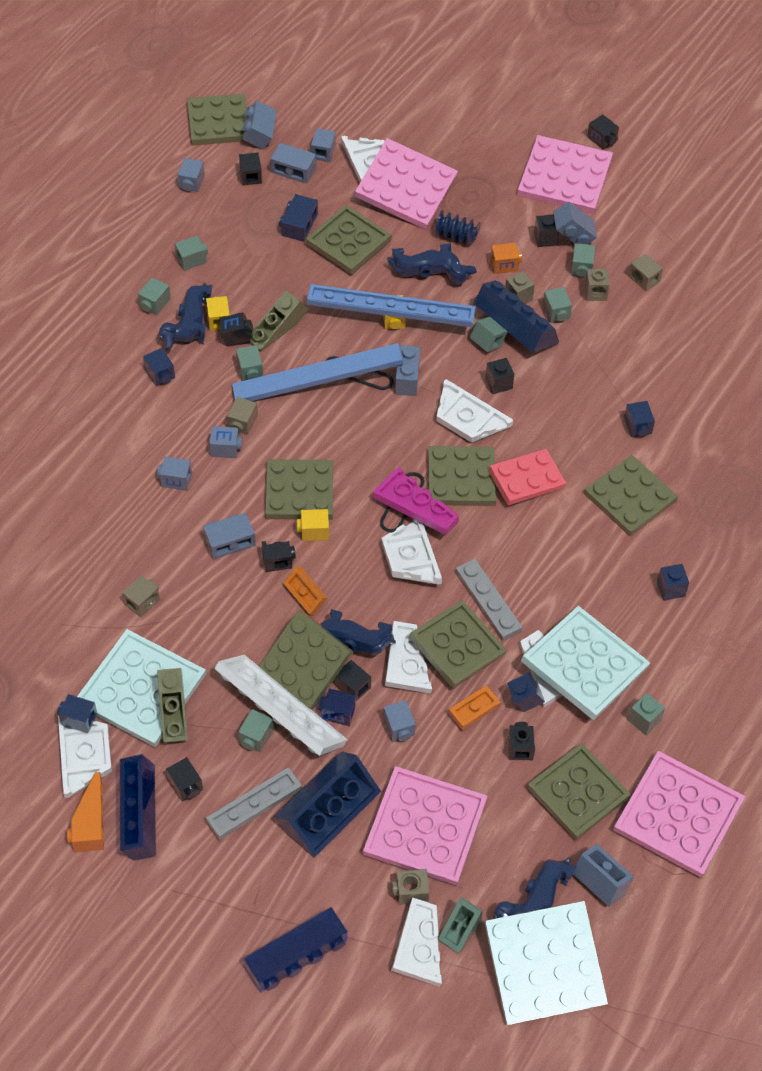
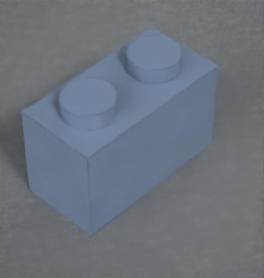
M258 100L252 106H248L244 114L246 121L242 127L244 131L243 140L264 149L273 138L277 110Z
M282 143L278 145L270 159L271 173L305 184L309 182L316 170V154Z
M570 201L553 211L556 230L573 243L589 244L597 239L594 220Z
M399 345L403 364L397 366L395 394L417 396L420 347Z
M246 513L232 515L227 519L213 521L203 526L204 539L213 559L256 546L255 533Z
M598 844L581 854L573 872V875L608 906H611L625 896L634 877Z

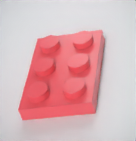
M547 449L490 465L488 469L507 505L563 489L567 484Z

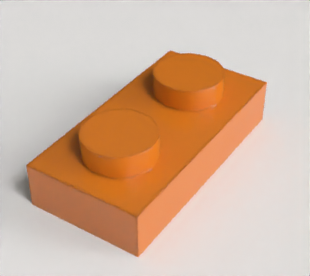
M296 566L283 582L309 615H315L328 599L302 567Z
M485 685L448 710V714L463 731L500 707L501 702L489 687Z

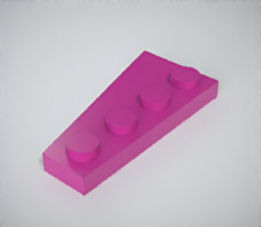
M400 467L393 471L373 491L374 499L444 535H447L459 522V516L440 500L436 501L431 497L432 493L427 489L423 490L417 485V481L412 477L408 478L404 475V471Z

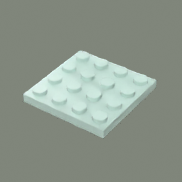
M577 606L524 654L521 659L522 663L593 720L617 699L650 665L648 660L580 606Z
M126 629L77 697L95 702L97 717L156 747L163 737L157 670L182 668L185 704L206 676V670Z
M585 901L484 922L506 1025L608 1004Z

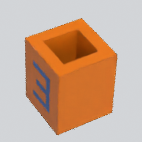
M516 243L492 245L490 259L494 274L518 271L519 263H522L521 250L518 251Z

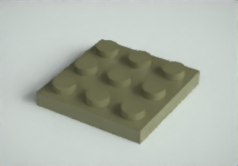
M245 94L187 98L192 146L245 141L243 140L244 131L242 130L243 124L246 121L244 116L247 109Z
M344 205L306 238V244L352 275L390 242L392 235L348 205Z
M429 446L428 469L431 497L436 501L440 500L445 505L495 506V482L488 472L490 465L494 464V447Z
M633 455L629 456L584 490V495L629 536L677 502L678 496Z
M267 459L266 519H301V510L328 509V519L333 520V460Z
M463 600L415 629L409 635L411 641L453 689L504 656L507 652L506 648Z
M298 610L259 667L309 709H314L353 651L304 611Z
M582 743L528 783L527 789L575 840L583 836L630 799L631 796L628 790Z

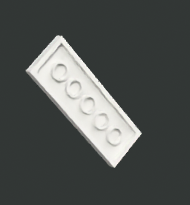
M246 655L221 660L217 663L215 670L221 674L224 680L231 682L238 688L241 694L252 699L259 709L270 714L276 723L288 729L290 734L306 744L312 753L320 756L344 747L348 740L309 709Z

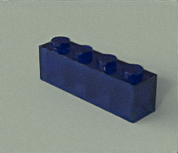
M143 754L120 759V851L133 861L156 856L155 764Z
M330 907L243 958L244 968L260 993L264 990L270 991L277 987L280 981L287 976L291 978L299 974L302 968L309 963H318L323 959L324 954L331 950L338 951L346 944V941H348V931L333 908Z

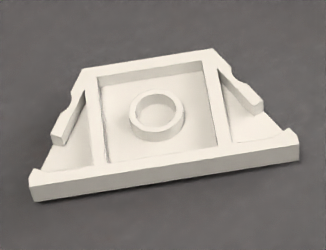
M341 136L342 145L359 182H361L385 141L369 140L367 138H360L359 141L348 140V136Z
M447 379L444 381L436 420L440 424L471 443L513 425V419Z
M414 519V522L405 526L403 524L396 531L382 537V547L392 577L442 584V577L423 523Z
M58 715L64 797L69 798L86 788L95 772H100L101 777L112 772L109 731L107 724L98 721L93 722L88 734L62 726Z

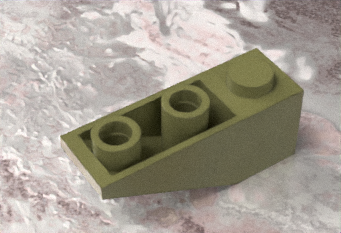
M285 290L253 329L250 342L253 345H257L258 349L263 351L296 326L309 309Z
M182 668L157 670L163 742L188 740Z

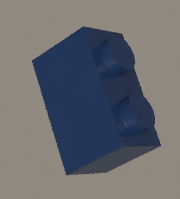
M295 194L292 201H289L287 204L286 214L282 215L279 221L282 236L305 242L318 215V200Z

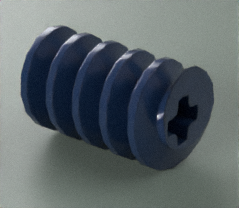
M441 210L436 222V233L439 236L444 233L445 238L451 236L454 241L459 238L460 243L466 241L467 245L471 246L478 236L481 223L479 222L477 226H474V220L471 219L469 224H466V217L460 222L459 215L451 219V212L445 217L444 210Z

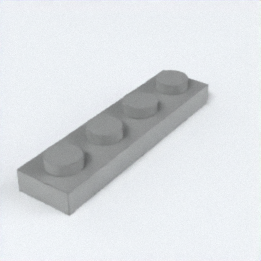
M476 559L456 568L455 573L502 641L522 632L523 627Z
M288 767L206 817V822L218 839L221 840L301 791L302 785Z

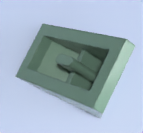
M461 897L438 940L457 953H460L480 926L483 911Z

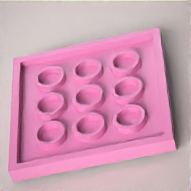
M537 135L517 195L563 206L570 201L581 211L594 214L613 153Z
M387 138L355 190L354 196L426 230L456 178L458 171Z
M658 751L615 824L613 831L702 878L742 805L745 796Z
M395 766L365 844L363 855L407 870L427 869L428 877L457 886L488 796Z

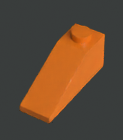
M95 772L71 819V828L67 829L68 844L72 843L74 852L104 850L103 781L100 772Z

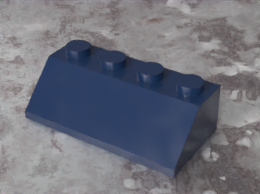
M494 280L483 283L474 305L496 321L531 352H537L558 344L559 340L556 329L549 324L547 319L539 316L532 307L524 304L516 294L508 291L501 282Z
M341 751L274 817L292 840L312 857H316L381 790L357 755Z

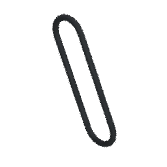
M331 356V357H328L325 361L331 360V359H335V358H339V357H337V356ZM379 370L373 372L387 376L390 379L389 385L381 387L354 377L347 378L380 390H386L393 385L391 375Z
M410 472L406 474L407 477L411 475L418 476L421 479V484L419 487H423L425 481L424 477L417 472ZM387 506L383 516L381 517L380 526L383 530L387 532H394L398 527H400L403 524L407 515H403L399 525L396 528H386L383 524V521L391 508L390 506Z

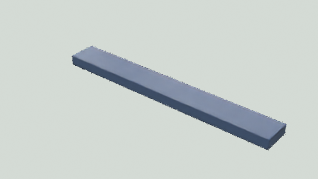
M310 284L307 297V305L473 327L476 306Z
M396 343L233 383L232 385L235 400L237 397L254 401L402 365L403 361L399 344Z

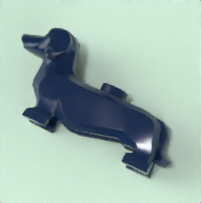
M451 243L440 244V251L428 250L412 256L402 255L404 254V248L392 249L393 258H387L388 263L401 277L419 275L428 277L431 274H447L453 285H460L466 281L468 276L477 272L474 266L461 265L458 257L451 252Z
M203 283L202 286H191L186 292L184 304L179 305L178 316L182 317L180 322L177 324L169 322L162 324L158 337L160 342L164 343L166 351L171 350L175 340L190 342L198 339L201 344H204L206 324L203 323L202 303L204 302L207 306L206 298H211L212 285L207 286L206 283Z
M332 609L330 611V619L320 624L353 652L356 650L378 655L389 644H396L394 635L390 634L392 631L391 624L379 622V630H369L352 620H341L342 612Z
M569 858L562 862L552 859L546 860L536 879L531 878L528 882L525 892L529 894L526 900L521 904H513L507 901L500 902L493 910V919L551 908L554 903L558 881L561 880V884L566 886L576 866L569 865L571 861Z

